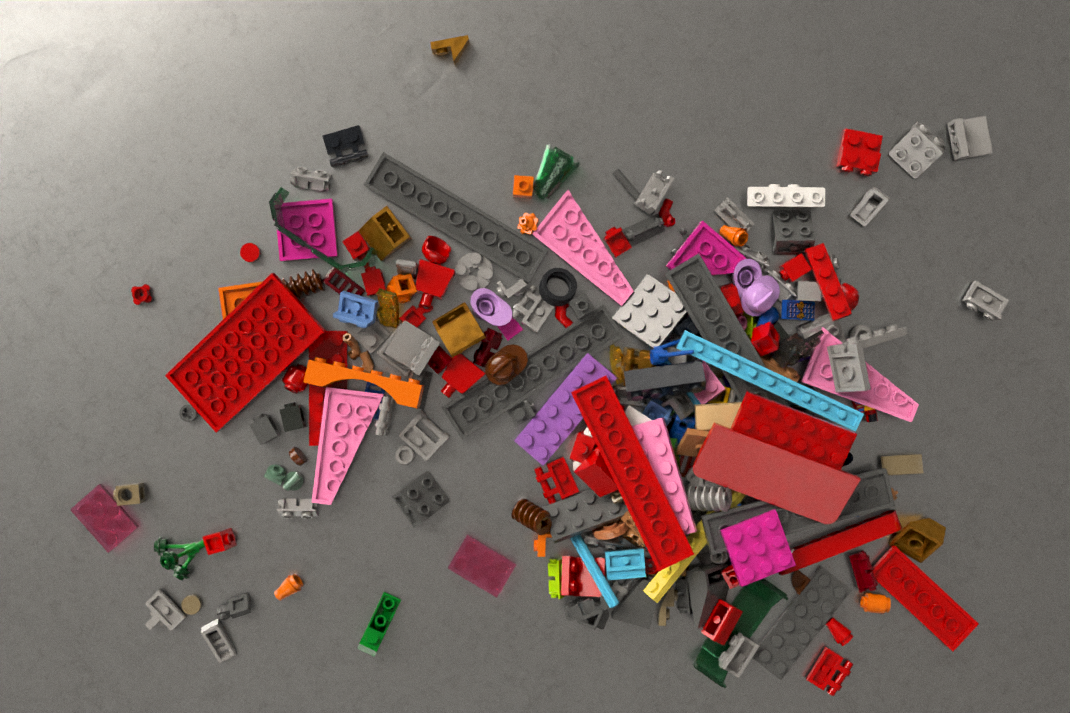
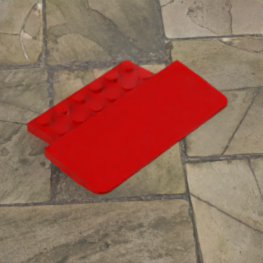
M747 391L731 428L714 422L693 464V472L697 477L726 488L728 487L731 490L820 523L832 524L838 519L861 480L858 476L841 470L857 433Z

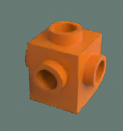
M411 274L393 276L386 288L392 303L399 302L402 304L409 302L417 292Z

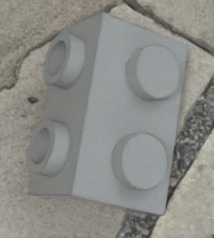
M973 281L962 301L967 303L966 306L973 311L978 310L983 313L984 318L994 321L1002 319L1001 313L1009 300L978 281Z
M740 632L737 636L734 635L729 642L730 647L720 655V662L718 664L722 669L738 679L759 648L758 644Z

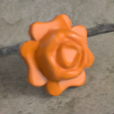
M524 213L523 217H519L517 228L520 229L521 234L527 233L531 235L533 231L537 230L539 219L535 218L536 215L534 213Z

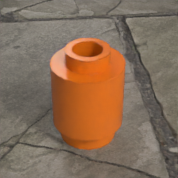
M865 593L861 597L860 606L864 612L884 614L890 611L891 600L882 594Z

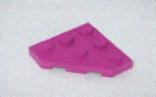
M701 221L666 267L671 270L699 253L711 275L732 274L736 265L746 259V257L704 221Z

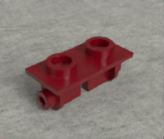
M487 328V331L484 332L486 338L481 340L480 347L473 356V363L484 368L487 361L495 354L490 352L491 348L498 350L503 339L501 338L502 333Z
M864 550L849 556L859 593L868 589L869 591H874L878 585L874 573H868L872 566L869 559L870 556Z

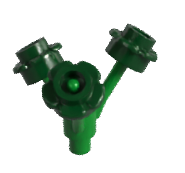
M159 537L154 542V552L161 556V566L166 570H173V576L182 581L184 578H189L188 575L191 571L187 567L196 556L195 554L205 547L203 540L191 544H168V539ZM168 549H184L185 551L176 554L173 551L168 552ZM188 556L184 565L178 564L180 557Z

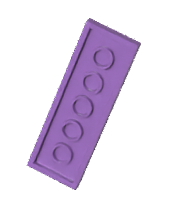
M587 353L514 442L544 466L583 419L571 392L604 376H607L612 385L618 377Z

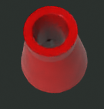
M834 617L830 618L825 624L837 644L840 643L841 646L846 645L854 637L851 634L852 631Z

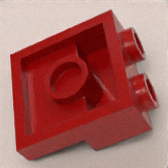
M845 128L836 167L842 168L844 172L860 171V174L864 176H872V174L877 173L881 158L880 148L883 136Z

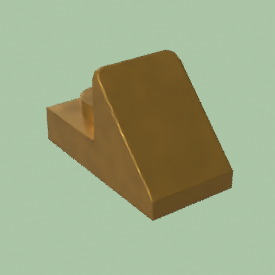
M465 35L430 42L432 53L441 56L448 54V51H452L455 65L469 45V37Z

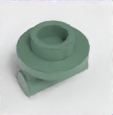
M270 465L264 474V478L281 486L286 471L279 465Z
M296 471L289 472L284 478L283 488L287 491L300 489L304 481L302 475Z

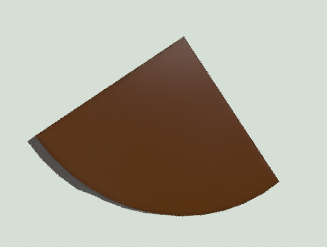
M797 570L791 574V584L793 589L800 595L811 579Z

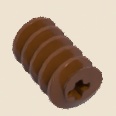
M312 269L311 276L305 271L304 278L298 273L297 280L289 276L288 283L282 278V282L299 298H303L304 293L310 296L311 290L314 294H317L318 288L322 292L325 291L320 272L316 273L314 269Z
M525 498L519 500L512 510V519L539 535H544L551 529L550 513Z

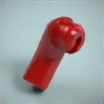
M665 198L658 215L662 218L664 226L672 227L676 222L670 213L673 201Z
M569 304L555 306V318L565 328L573 323L566 316Z

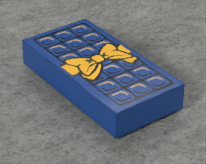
M782 300L781 319L814 321V301Z

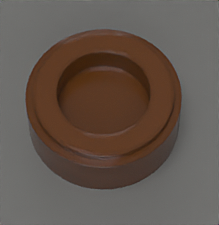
M293 447L289 451L290 458L297 465L302 466L307 462L306 456L298 447Z

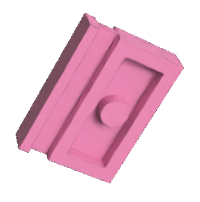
M702 360L706 390L693 394L701 404H707L726 389L706 362Z

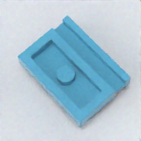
M643 548L605 551L607 580L646 577Z

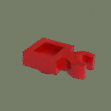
M418 304L416 309L412 305L399 320L402 323L407 321L418 327L426 320L423 314L429 313L433 306L431 305L430 308L425 309L422 305Z

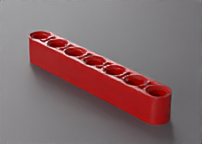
M896 510L885 511L790 548V550L794 549L792 556L796 565L778 572L779 575L789 574L901 530L902 526Z

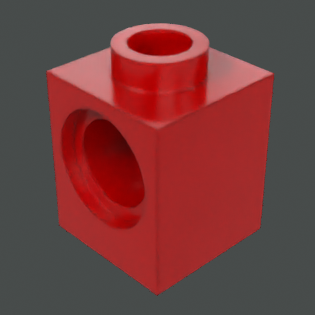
M802 253L779 266L781 270L779 271L780 276L789 283L812 270Z
M376 266L365 269L364 273H361L367 296L370 297L387 292V286L380 268L376 269Z
M768 322L753 328L751 343L760 356L778 350L780 335L772 323Z

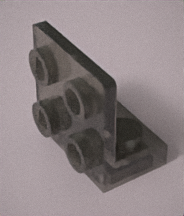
M821 330L804 340L795 333L780 341L778 350L769 354L782 369L788 365L794 366L800 358L806 359L813 353L812 349L821 343L820 338L824 332Z

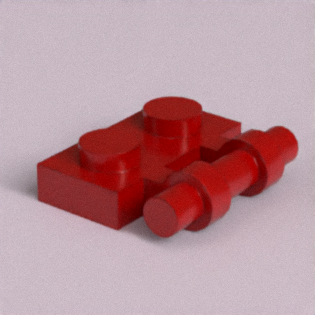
M564 456L547 463L549 471L546 473L543 472L541 466L534 469L537 475L535 478L537 482H540L544 491L543 496L547 498L549 504L556 502L554 494L559 493L561 499H564L579 492ZM550 477H552L556 485V487L552 489L550 488L549 483L547 481V479Z
M825 647L806 680L823 691L827 684L831 687L827 693L834 697L837 690L840 691L842 688L841 684L846 676L849 677L850 670L854 664L847 660L844 666L840 665L844 658L828 647ZM836 670L840 671L836 679L832 680L831 678Z

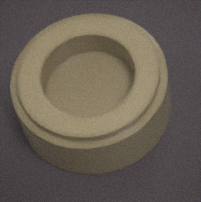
M188 595L182 601V610L189 615L196 614L202 608V600L197 595Z

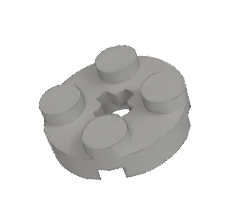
M469 253L461 257L457 262L455 277L464 289L476 291L480 288H486L492 280V264L489 259L481 254ZM471 267L474 269L479 268L477 277L469 275Z

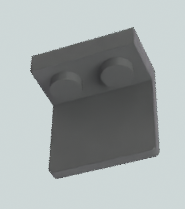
M773 210L772 216L775 231V240L772 248L773 255L805 254V249L814 246L815 234L810 210Z
M428 471L392 496L413 527L420 525L449 503V499Z

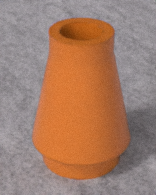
M723 225L720 229V235L736 247L744 246L748 241V233L743 228Z
M296 574L289 575L274 592L275 597L282 601L284 598L301 591V587H303L301 578Z

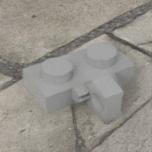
M161 589L145 603L152 611L150 613L152 618L145 624L149 630L159 623L161 626L165 624L172 631L187 617Z

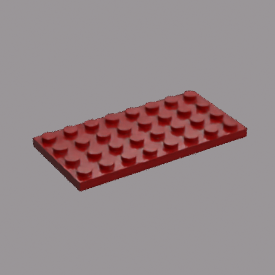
M271 273L165 376L217 433L324 334L326 330L275 273Z

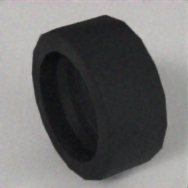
M563 268L548 270L543 275L539 284V294L542 299L553 306L568 304L577 290L575 277ZM551 278L561 279L567 284L569 291L565 296H557L549 291L547 283Z

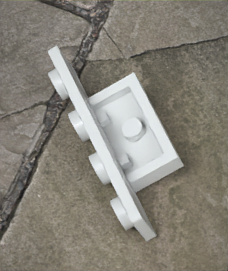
M770 184L769 187H748L747 206L824 207L825 188L799 187L797 184H791L788 187H780V184Z

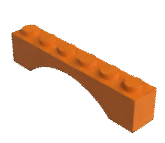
M315 357V360H308L304 383L327 387L335 382L348 379L365 380L384 389L393 397L397 404L420 408L425 385H420L419 380L409 378L407 382L401 380L402 376L390 374V377L382 376L383 372L371 370V373L363 372L364 368L352 366V369L345 367V363L336 361L332 365L326 363L327 359Z

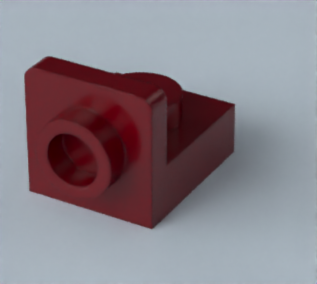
M438 346L427 364L439 375L453 359Z

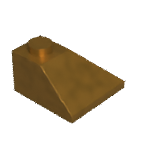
M931 518L911 521L888 544L890 546L895 545L902 553L922 563L943 544L946 527Z

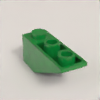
M383 593L357 649L375 657L400 604V599L388 593Z

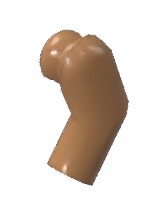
M366 351L360 354L363 362L362 368H364L363 372L371 373V370L374 369V363L369 352Z

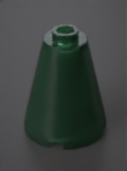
M547 144L533 186L534 194L543 200L545 197L550 198L581 164L578 160L574 163V157L557 147L551 149V144Z

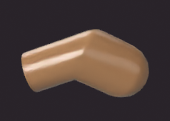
M350 333L344 334L343 341L351 348L347 354L352 360H355L361 354L358 342Z

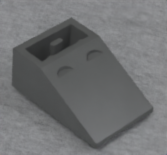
M712 562L686 571L695 629L705 626L709 616H711L710 613H713L712 610H714V606H716L719 599L726 601L729 586L721 572L728 567V562L724 564Z

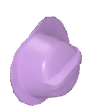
M744 259L740 261L732 274V281L737 287L740 299L744 291L762 276L760 265L755 260Z
M766 275L759 277L752 283L741 297V305L744 312L751 316H760L769 310L779 297L780 289L777 281L773 277Z
M480 288L473 292L470 303L473 313L478 319L487 321L494 326H503L510 322L512 310L504 300L486 288Z

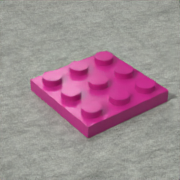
M333 199L275 204L279 260L281 262L338 257Z
M775 509L720 530L741 587L796 565Z

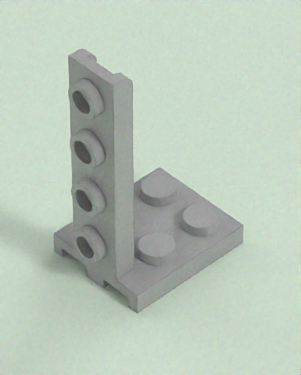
M898 325L887 326L886 330H874L873 334H861L860 338H848L846 343L827 346L835 391L854 392L870 390L863 348L905 336L907 334L906 327L898 328Z

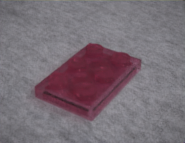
M102 484L97 485L70 509L108 553L139 527L121 505L117 506L114 497Z
M467 534L450 562L448 569L497 598L514 570L516 563Z

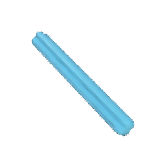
M581 535L570 538L610 608H614L619 604V601Z

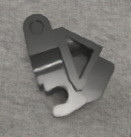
M600 595V600L597 602L593 600V597L582 596L575 598L564 606L566 619L570 621L576 619L577 623L594 630L596 628L604 629L610 615L607 603L602 595Z

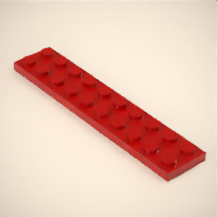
M607 376L572 391L571 394L657 571L659 572L694 555Z

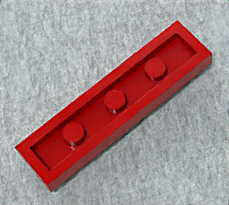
M824 243L805 249V254L832 322L851 316L852 312Z

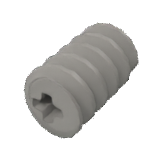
M690 486L688 489V502L693 511L714 510L718 512L721 510L722 512H727L732 503V494L728 487L725 491L723 487H719L717 491V488L714 486L711 489L708 486H705L703 489L701 486H697L696 489L694 486Z

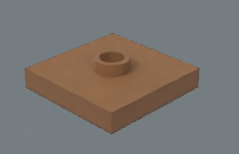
M687 428L676 448L677 455L697 457L709 431Z

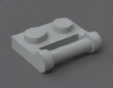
M421 410L398 436L427 461L450 435L440 430L425 416L426 413ZM419 421L439 438L436 443L416 425Z

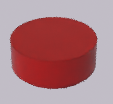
M253 243L244 244L240 250L242 259L247 262L257 261L261 254L259 247Z

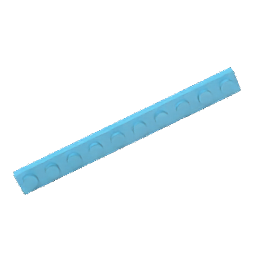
M684 330L676 347L681 351L694 350V353L690 355L855 432L864 416L862 412Z

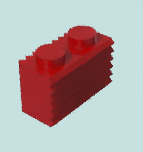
M719 599L701 633L713 641L725 645L743 611Z

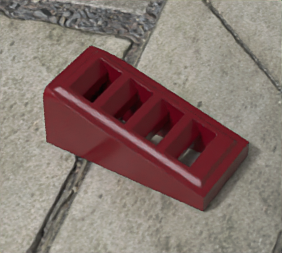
M333 266L322 280L339 295L348 283L351 286L346 292L351 293L356 288L358 290L355 294L361 296L365 289L336 266ZM337 273L338 277L334 280L333 283L330 282L333 276ZM342 278L345 279V281L338 288L336 285L340 282Z

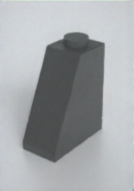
M647 575V577H642L630 589L629 594L625 595L623 600L612 611V619L650 629L657 603L643 590L654 576Z

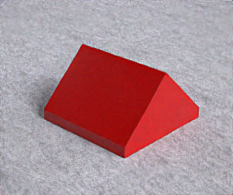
M596 447L574 473L599 497H602L618 489Z

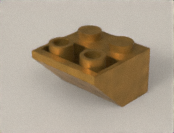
M388 206L372 216L358 230L381 262L412 239Z
M465 302L432 321L452 357L461 354L467 348L486 338Z

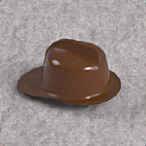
M511 344L495 353L485 366L488 380L494 384L503 385L514 379L527 365L528 359L525 350L518 345Z

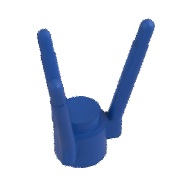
M679 339L661 346H654V349L650 350V361L656 367L671 365L665 363L668 361V357L693 354L694 350L669 353L667 350H663L678 344Z

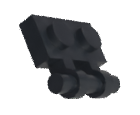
M359 125L322 135L327 154H336V158L329 160L331 167L337 165L341 167L345 163L354 160L358 162L362 160L361 158L368 157L366 149L359 151L358 148L365 145ZM348 149L353 150V153L344 156L342 155V151Z

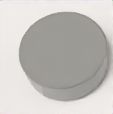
M403 445L397 449L395 458L398 463L407 465L414 460L415 452L410 446Z

